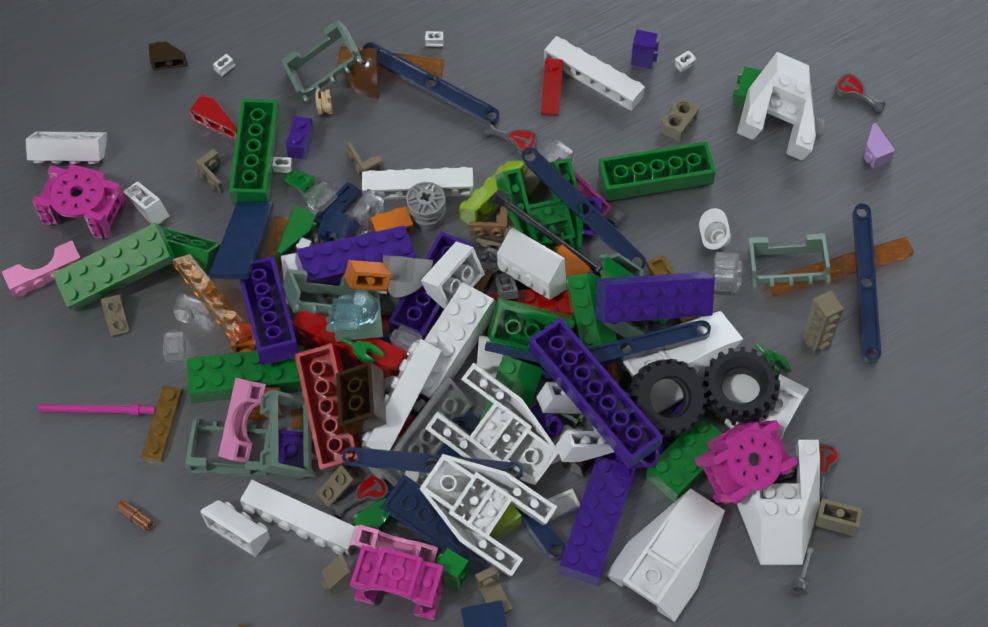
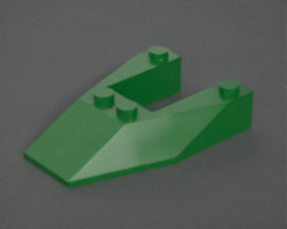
M566 158L551 162L550 164L578 190L571 159ZM520 168L503 171L495 175L498 190L500 189L508 194L509 201L581 253L583 221L552 191L553 200L529 205ZM581 204L578 210L581 214H584ZM506 208L517 231L550 250L558 246Z

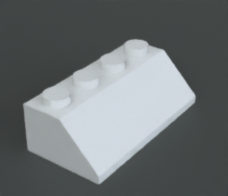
M36 131L26 138L27 160H33L34 163H44L45 161H51V163L69 161L72 164L81 163V161H87L88 164L99 163L105 155L107 132Z
M510 229L497 252L498 268L549 300L567 290L565 258L516 229Z

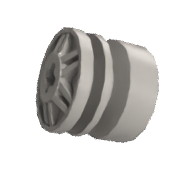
M426 181L417 183L407 192L406 202L413 226L422 231L436 230L442 226L447 215L446 198L443 189L433 182Z

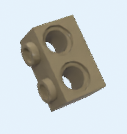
M680 98L677 103L672 105L668 116L665 115L660 123L662 125L661 133L680 143L697 120L700 107Z

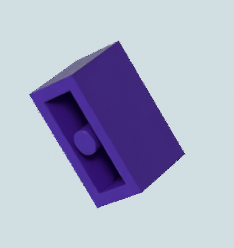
M636 29L631 65L652 69L653 62H657L660 44V41H657L658 33Z
M293 117L286 143L288 157L302 160L307 159L314 132L312 118Z

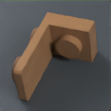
M501 207L500 214L496 215V223L470 222V234L476 236H504L505 229L508 228V212L506 208Z

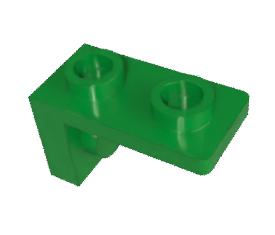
M297 169L288 172L286 177L282 179L285 184L298 189L309 205L324 194L313 176Z

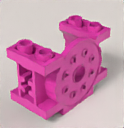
M70 164L67 170L50 165L47 171L49 179L39 197L34 196L32 200L40 220L47 225H59V214L70 218L84 216L94 237L109 239L112 234L110 227L119 208L124 209L126 205L119 183L108 181L103 172ZM74 191H82V194L77 197L71 196V193Z
M777 420L737 424L708 441L707 445L710 450L694 459L697 466H703L715 491V494L712 495L715 503H740L745 500L744 496L751 493L750 490H761L770 486L777 479L779 473L785 475L793 470V466L798 464L795 456L789 457L777 433V429L780 428ZM752 452L756 453L759 458L756 466H752L749 463V455Z
M362 545L350 586L357 588L354 595V600L374 605L378 591L393 593L416 603L414 616L434 621L445 585V579H441L444 567L443 565L423 561L422 557L383 547L380 550Z

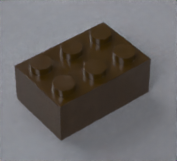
M370 361L336 373L339 427L352 436L386 425L383 371Z

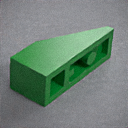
M294 207L275 252V261L298 244L301 238H305L309 232H313L316 226V222H314L315 214L300 207Z
M386 498L366 506L362 511H358L353 518V526L360 524L383 532L394 519L380 509Z

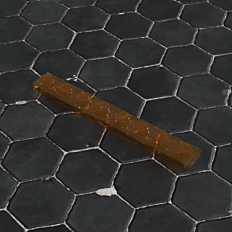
M907 237L875 245V267L913 256L914 251ZM855 252L829 259L830 280L856 273ZM823 261L778 275L823 272ZM825 280L813 281V285L825 282ZM808 281L793 282V286H789V282L774 283V287H770V283H766L772 297L812 286L808 284Z

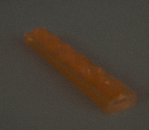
M190 253L174 259L173 266L233 343L239 345L251 340L253 333Z

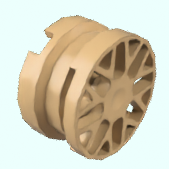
M325 89L322 92L321 90H316L318 115L323 113L333 114L330 89Z

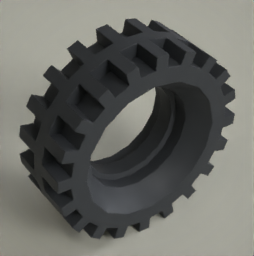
M740 347V351L736 352L734 348H729L728 354H724L721 351L718 353L717 359L712 358L710 360V366L705 368L703 387L707 389V393H704V397L708 398L706 407H711V414L713 416L716 414L720 415V421L722 422L729 419L733 426L736 425V422L748 423V421L752 420L759 423L761 417L766 419L769 416V411H773L776 401L778 402L780 380L779 371L774 370V362L770 361L768 363L766 361L767 355L763 353L761 356L756 355V349L752 348L751 352H746L745 347ZM734 374H745L757 381L760 391L754 400L747 403H738L731 401L725 396L722 390L723 382Z

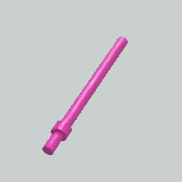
M131 404V406L38 405V412L131 414V416L154 414L156 409L155 406H141L140 404Z

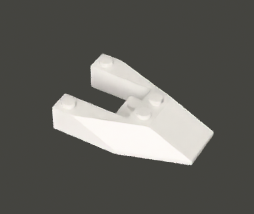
M776 52L748 89L737 133L754 140L763 129L766 114L775 116L793 124L786 154L803 161L812 152L816 137L809 65Z
M473 363L461 380L493 402L492 407L471 435L439 411L425 429L463 457L519 463L523 468V474L519 480L536 485L558 455L556 446L523 399L477 364ZM515 465L511 466L508 469V474L517 477L520 474V469Z
M546 382L536 397L542 413L582 414L556 382ZM595 428V431H566L556 444L562 462H581L613 453L614 451Z
M819 440L797 441L795 446L796 460L798 462L796 465L797 484H771L761 490H750L751 493L744 496L745 500L737 503L760 565L803 564L820 504ZM754 452L749 455V463L752 466L758 464V455Z
M444 454L420 487L421 492L457 539L509 577H512L523 558L489 536L508 505L511 503L542 525L548 522L557 508L556 505L505 471Z

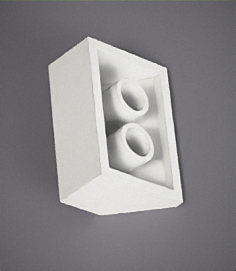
M455 242L423 277L421 282L427 294L445 309L462 282L473 288L485 273L474 248Z
M217 500L203 508L200 512L207 527L254 557H257L270 539L267 531L268 528L260 522L254 523L249 515L244 512L238 513L235 511V507L228 502L222 503Z

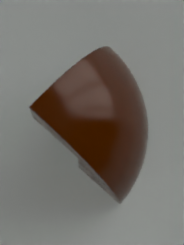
M376 48L361 50L359 53L364 63L360 64L357 61L350 67V73L344 71L345 80L350 88L358 94L369 98H379Z

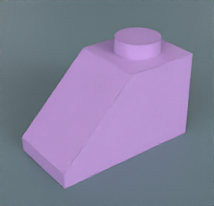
M876 123L872 125L863 154L865 161L872 168L892 161L895 149Z

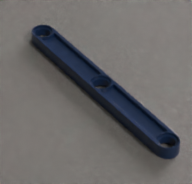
M369 42L363 46V50L376 48L377 65L486 124L492 123L495 125L499 122L498 109L375 43ZM429 80L436 82L433 87L426 86V82ZM493 112L497 116L495 119L490 120L486 117L488 113Z
M528 147L524 149L521 154L522 162L614 253L621 254L631 262L635 257L642 260L641 268L644 269L646 258L535 148ZM527 151H532L535 154L533 161L525 159ZM581 204L588 206L589 211L585 215L581 214L578 210Z
M860 203L854 208L852 218L861 351L863 360L868 364H874L881 357V340L872 215L870 207L867 204ZM863 209L867 215L861 217L857 214V210ZM862 279H869L872 285L868 287L864 286L862 284ZM867 351H875L877 357L874 359L869 358Z
M698 320L587 349L601 365H606L705 340L710 335L711 326L707 321ZM703 326L707 329V332L699 334L696 328ZM623 345H628L632 350L629 353H624L620 348ZM541 365L542 375L546 378H552Z
M462 416L455 417L452 420L454 423L464 424L465 429L463 430L470 435L475 430L468 420ZM515 507L521 514V523L545 554L554 561L562 559L566 546L548 522L542 525ZM558 546L561 548L562 553L555 555L551 552L550 548Z
M348 447L342 453V460L350 466L430 473L432 469L428 468L427 460L435 458L439 461L442 455ZM349 450H353L357 454V459L354 462L346 459V453ZM451 456L507 473L509 467L515 465L520 469V474L514 477L517 480L523 474V468L517 462Z

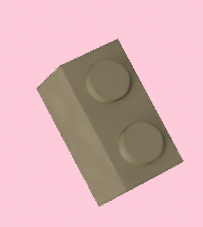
M822 498L814 526L855 536L859 529L863 509Z

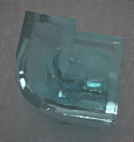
M358 289L354 296L343 295L339 296L338 299H333L331 310L332 330L359 329V325L368 322L373 323L379 311L376 299L370 293Z

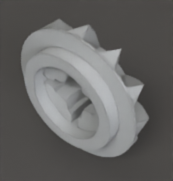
M483 248L476 252L484 272L491 270L494 275L495 272L500 271L497 265L498 250ZM490 257L492 263L486 267L485 262Z

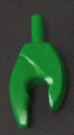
M345 337L342 341L353 347V354L363 362L371 361L374 363L373 358L367 355L368 352H372L374 355L382 358L384 357V353L370 342L357 341L354 343Z
M759 343L755 345L761 353L767 355L766 361L768 363L773 361L774 364H780L786 371H792L784 356L771 349L766 351ZM775 365V366H774V370H775V371L778 370V371H779V374H781L780 370H779L778 367Z

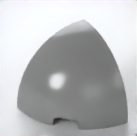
M383 255V263H385L391 273L387 288L389 293L393 297H402L418 290L423 285L421 280L432 269L433 260Z

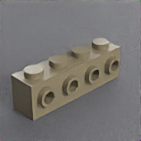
M831 290L813 299L802 333L806 345L812 348L814 353L819 350L825 351L831 346L843 312V307Z

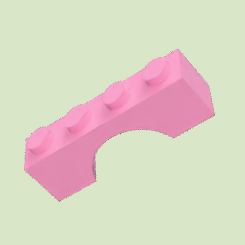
M69 241L56 247L52 260L40 269H27L18 264L2 271V274L13 297L16 298L54 281L53 273L81 260L73 241Z
M239 378L235 379L219 449V457L239 462L249 461L252 442L247 435V420L251 411L262 403L266 384Z
M360 524L355 525L350 541V546L361 549L362 545L381 550L383 547L422 557L423 561L434 563L438 547L392 536Z

